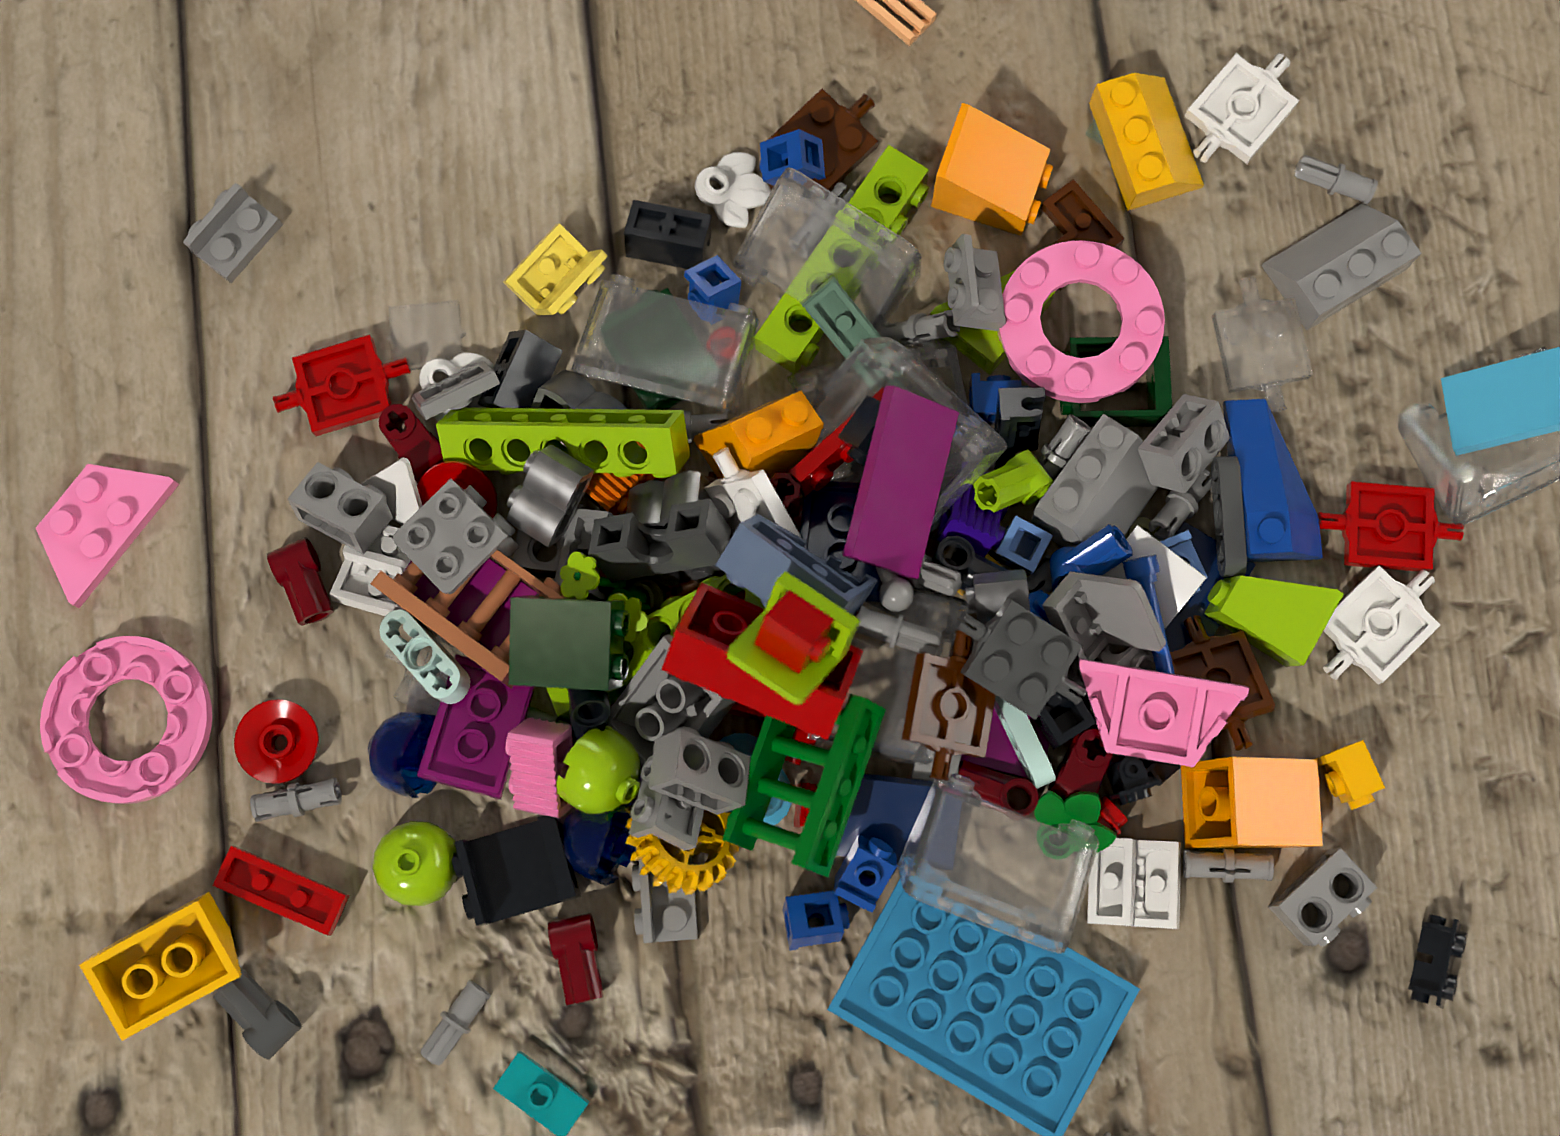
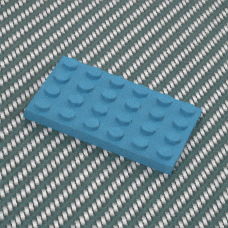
M912 857L827 1010L1040 1136H1063L1140 988Z

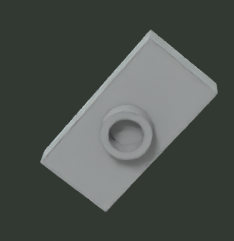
M481 361L413 394L411 398L417 410L427 420L448 409L457 410L469 405L473 401L472 397L499 385L500 382L495 371L485 361Z

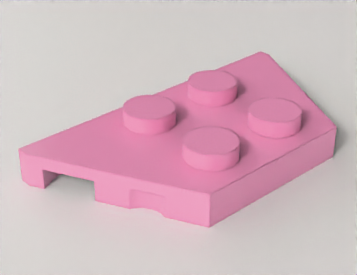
M93 464L86 465L36 527V531L70 604L78 608L83 605L179 486V483L166 476Z
M1080 658L1078 662L1104 749L1108 753L1194 767L1205 753L1207 745L1214 737H1217L1226 725L1228 717L1240 701L1246 698L1249 692V687Z

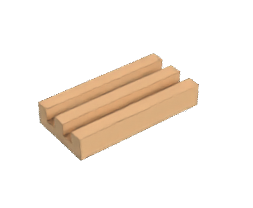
M856 0L908 46L936 20V13L921 0H900L901 2L898 0H882L896 15L901 16L914 27L910 31L875 0Z

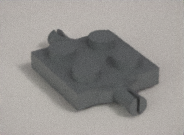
M1009 598L1005 600L996 616L985 625L968 615L967 612H963L959 616V618L973 627L970 628L957 620L955 628L975 639L972 654L960 671L962 674L1035 720L1049 698L1056 694V692L1074 704H1079L1082 701L1081 698L1070 692L1069 689L1074 690L1083 697L1086 694V689L1066 676L1070 665L1083 645Z

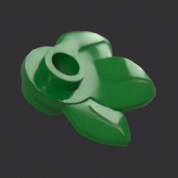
M1047 791L1038 799V804L1034 809V816L1039 824L1036 830V842L1044 855L1053 859H1063L1073 851L1092 855L1106 849L1115 841L1116 833L1097 822L1101 811V799L1098 794L1079 791L1063 800L1056 793ZM1052 834H1058L1063 837H1055Z

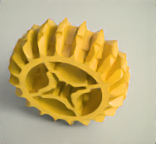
M704 810L696 848L686 851L653 834L639 838L629 835L626 838L625 844L637 848L631 854L630 860H641L644 866L640 870V875H647L649 872L655 875L653 887L660 886L666 881L668 893H676L680 888L685 895L692 894L697 889L700 892L706 891L713 886V883H718L726 877L725 874H727L726 871L732 868L736 861L733 855L739 851L740 846L722 840L726 830L727 819L731 812L717 815ZM632 817L627 821V825L625 826L629 830L632 823ZM700 852L708 854L705 864H688V860L692 855H698Z

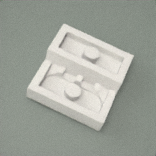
M387 525L364 555L346 545L344 546L342 552L345 559L329 593L333 602L386 616L394 610H404L370 584L380 571L393 579L397 573L402 574L410 563V558L393 541V536L399 528Z
M1137 525L1126 539L1133 552V556L1127 560L1157 555L1160 572L1156 573L1158 581L1154 582L1165 629L1207 577ZM1122 563L1102 575L1126 579Z
M1116 838L1106 849L1090 855L1087 923L1179 929L1181 842Z

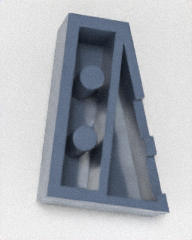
M759 514L739 524L716 563V566L726 573V577L730 582L753 592L761 598V602L765 607L775 581L785 571L853 616H856L878 581L868 574L864 576L863 580H860L840 569L842 560L832 554L829 555L827 560H824L803 548L806 540Z

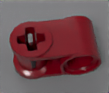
M392 404L381 412L379 417L381 432L398 453V458L404 457L410 461L417 483L429 468L444 462L440 443L431 431L429 432L410 408L402 404ZM400 420L404 422L407 428L402 433L398 431L396 423Z
M1098 729L1083 731L1072 739L1063 761L1054 773L1056 780L1049 784L1047 791L1056 793L1063 800L1079 791L1098 794L1102 778L1113 757V753L1105 751ZM1095 738L1097 740L1095 747L1101 750L1100 755L1091 756L1088 759L1086 757L1088 750L1082 747L1083 742L1093 741Z

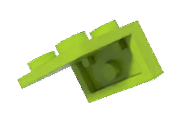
M785 571L775 581L765 610L729 646L727 658L790 702L802 704L845 657L861 620ZM788 590H791L835 619L828 638L833 642L827 654L818 664L811 661L800 674L754 645L765 614Z

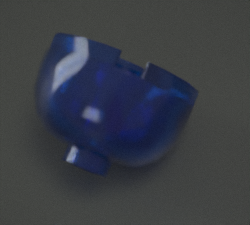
M400 712L384 720L373 734L368 744L370 770L375 780L388 791L405 797L419 798L417 796L419 793L428 794L436 786V782L417 776L436 717L435 715L422 712Z
M623 804L613 809L614 811L611 810L600 814H589L577 809L568 815L562 828L564 851L569 864L577 873L604 886L614 883L619 878L613 875L619 865L627 867L631 862V854L636 851V847L625 844L626 838L630 835V830L625 826L631 818L633 804Z

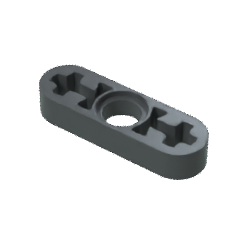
M1237 456L1214 457L1211 464V485L1218 571L1221 577L1245 576L1247 552L1239 460Z

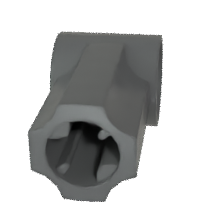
M241 970L242 975L218 988L217 993L213 997L244 1030L242 1035L248 1045L261 1057L270 1060L302 1028V1024L288 1007L277 1000L273 1001L245 970Z

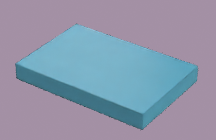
M1560 347L1441 378L1452 447L1456 456L1560 431Z

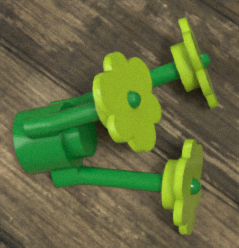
M573 552L568 558L567 565L560 569V578L563 580L561 583L562 595L567 598L575 597L576 599L585 600L588 597L589 591L596 589L598 586L612 589L606 601H625V610L629 612L630 627L624 639L629 642L635 640L638 636V631L646 629L649 624V618L646 613L650 612L651 607L648 604V597L644 590L637 586H627L626 580L611 582L608 578L600 577L599 573L595 570L596 560L593 557H585L581 552Z

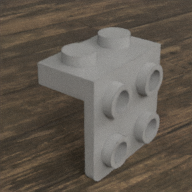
M452 479L444 484L393 536L394 543L445 594L454 593L497 550L509 558L520 547L510 537L516 530L499 513L492 518L483 509L488 502L471 485L464 490Z
M1070 571L1042 604L1051 625L1083 645L1071 664L1072 669L1080 670L1078 666L1079 658L1094 661L1108 643L1157 652L1161 651L1166 645V640L1145 591L1134 580Z

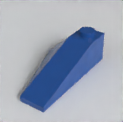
M1266 399L1224 401V420L1230 436L1227 442L1228 456H1237L1241 471L1247 563L1322 559L1319 517Z

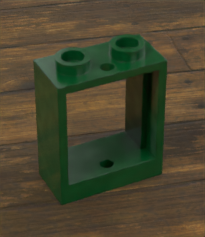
M1163 336L1159 351L1146 371L1148 410L1081 411V403L1060 400L1061 415H1067V417L1068 415H1073L1085 422L1090 428L1095 426L1103 414L1124 427H1156L1173 407L1169 336ZM1072 337L1069 339L1065 350L1060 352L1078 358L1098 356L1111 348L1118 337Z

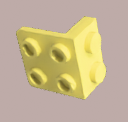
M559 223L549 231L503 283L537 316L554 315L557 312L562 315L578 299L574 294L575 291L585 282L590 285L602 274L605 267L601 263L608 255L602 249L588 252Z

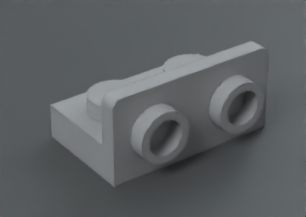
M234 183L229 190L223 191L217 197L214 207L208 214L191 226L184 244L195 256L228 282L232 283L283 224L276 216L251 198L240 185Z
M961 234L952 247L947 249L944 257V269L948 272L950 287L948 306L952 309L953 324L955 326L999 331V328L1006 324L997 251L973 248L971 235Z
M652 755L644 763L641 770L642 782L638 798L631 810L632 823L629 834L636 838L653 834L684 851L696 848L704 809L648 789Z
M693 855L688 860L689 865H694ZM639 860V865L632 866L633 890L641 891V908L634 911L636 935L643 934L644 943L699 939L696 891L685 895L680 888L676 893H668L666 881L660 886L653 887L655 875L651 872L647 875H640V870L644 864Z

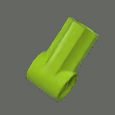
M1025 450L1010 459L1003 467L981 475L973 484L975 489L974 500L982 510L988 509L993 512L1020 501L1027 506L1043 497L1054 481L1032 452Z

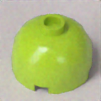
M604 726V731L595 727L578 739L563 763L570 766L565 779L559 775L557 778V794L565 802L585 813L607 814L623 804L630 803L636 797L640 788V757L632 743L609 726Z
M410 821L395 826L381 838L374 852L372 869L377 884L389 898L403 905L425 906L441 900L458 879L452 863L453 854L457 852L454 843L456 841L444 829L431 822Z

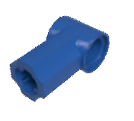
M1107 525L1076 547H1062L1056 550L1049 560L1052 590L1054 591L1070 571L1102 576L1133 556L1132 548L1124 534L1115 525Z

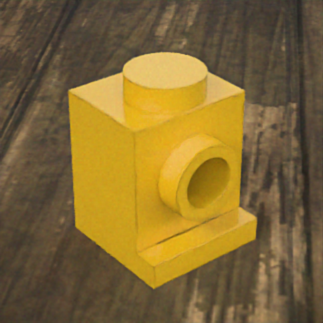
M1364 740L1315 758L1318 762V767L1325 765L1328 773H1325L1324 777L1334 797L1339 796L1341 803L1347 802L1351 810L1374 802L1375 799L1372 793L1385 788Z

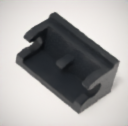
M633 200L624 230L626 257L684 269L694 267L706 261V247L710 246L712 215Z
M527 330L509 332L493 368L500 384L483 392L477 404L486 408H531L538 388L551 379L563 350Z
M1045 387L998 388L992 438L994 470L1003 467L1010 459L1016 456L1015 453L1018 451L1038 450L1043 404L1046 398Z

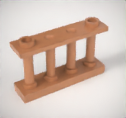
M497 550L490 558L504 567L506 572L466 623L462 621L456 627L446 619L450 613L448 608L476 571L454 593L445 594L439 591L434 599L429 597L425 603L413 595L418 589L415 586L424 574L413 562L410 563L402 575L397 573L393 579L382 571L377 574L370 583L372 586L511 689L514 685H509L510 633L499 647L495 645L489 651L478 643L483 637L480 632L520 580L539 593L538 596L565 599L561 593V586L554 580L547 577L544 582H541Z

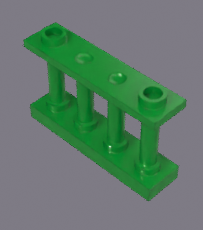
M850 693L845 708H841L835 722L839 726L830 750L792 739L796 729L795 726L766 716L750 759L745 806L733 809L729 814L722 840L753 851L758 838L793 850L795 853L791 864L829 877L886 709L865 697ZM786 755L824 767L815 792L778 780ZM772 797L810 809L801 834L763 822Z

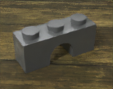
M710 498L671 505L667 529L647 527L639 522L633 513L594 520L588 555L596 560L597 566L611 582L716 565L730 541L731 527Z

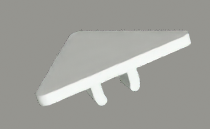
M407 458L399 459L360 483L363 486L367 484L374 485L386 495V502L393 516L392 519L402 526L423 506L417 488L418 483L414 478L410 461Z

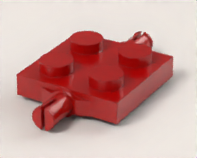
M370 334L292 357L297 376L296 390L273 396L274 406L278 413L301 406L307 413L311 431L315 436L379 418L381 412L386 407L392 405L388 393L389 379L411 374L410 364L407 357L383 364L378 357L374 340Z
M1351 481L1346 485V507L1343 514L1318 513L1320 529L1342 531L1345 541V566L1369 568L1380 566L1383 569L1416 572L1425 570L1429 572L1433 569V548L1437 539L1461 541L1464 532H1460L1464 529L1462 523L1438 522L1434 509L1435 488Z

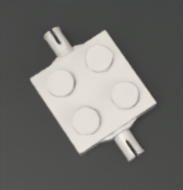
M1237 53L1187 109L1184 116L1199 127L1207 136L1193 151L1197 159L1203 153L1200 161L1207 162L1219 146L1229 150L1246 164L1253 158L1299 102L1298 99L1283 89L1277 80L1284 70L1290 66V61L1287 57L1280 64L1284 55L1279 53L1263 69L1251 65Z
M728 447L712 455L724 478L716 479L705 487V490L731 527L732 536L741 522L759 514L801 537L764 470L749 472L739 469Z
M1375 567L1339 602L1324 629V632L1335 642L1340 651L1323 667L1326 673L1331 672L1340 663L1329 675L1337 680L1351 664L1362 668L1377 684L1383 683L1441 625L1425 610L1419 599L1435 583L1433 576L1425 579L1430 573L1421 570L1419 574L1405 585L1394 580L1382 567Z

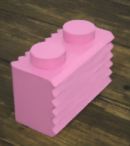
M531 717L525 719L508 733L505 750L507 755L510 756L509 762L511 763L510 770L512 773L509 779V790L514 794L512 799L515 802L514 809L561 818L573 807L557 794L556 784L558 775L565 779L570 767L563 763L566 755L573 747L570 724H556L555 721L534 720Z

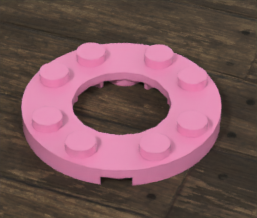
M1082 240L1067 241L1041 249L1026 259L1015 270L1002 294L1006 324L999 328L998 337L1009 359L1010 366L1032 388L1045 387L1046 396L1057 400L1073 403H1091L1121 391L1124 392L1146 373L1162 343L1165 324L1164 308L1154 281L1132 257L1106 244ZM1081 282L1083 284L1096 285L1107 292V294H1110L1117 304L1122 321L1119 337L1112 347L1098 356L1086 358L1065 355L1054 348L1044 335L1040 320L1042 306L1052 292L1068 284Z
M120 636L96 642L97 645L86 650L78 657L73 656L52 680L41 710L40 734L44 752L49 754L53 765L58 771L57 775L78 793L91 799L115 804L140 803L159 797L179 785L200 761L206 749L212 727L210 694L198 669L187 657L173 647L139 636ZM124 680H141L152 685L165 702L168 711L166 731L159 744L149 753L132 761L114 760L103 755L92 741L88 728L90 710L97 697L110 685Z

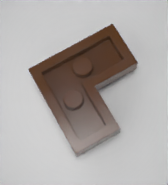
M1074 179L1042 202L1041 209L1063 234L1061 238L1051 245L1082 240L1098 242L1118 248L1125 239Z

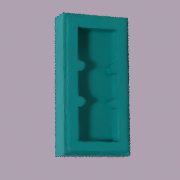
M522 1051L517 1053L493 1088L556 1136H567L590 1103V1101Z

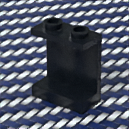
M544 815L537 817L538 821L467 841L462 839L454 842L457 852L453 854V867L457 877L464 878L468 893L462 895L464 910L469 920H475L476 926L488 925L581 897L561 818Z

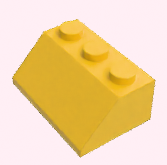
M1134 72L1096 84L1089 101V106L1127 211L1203 188L1204 183L1164 77Z
M210 892L199 896L103 948L79 964L121 1041L242 975L230 928Z

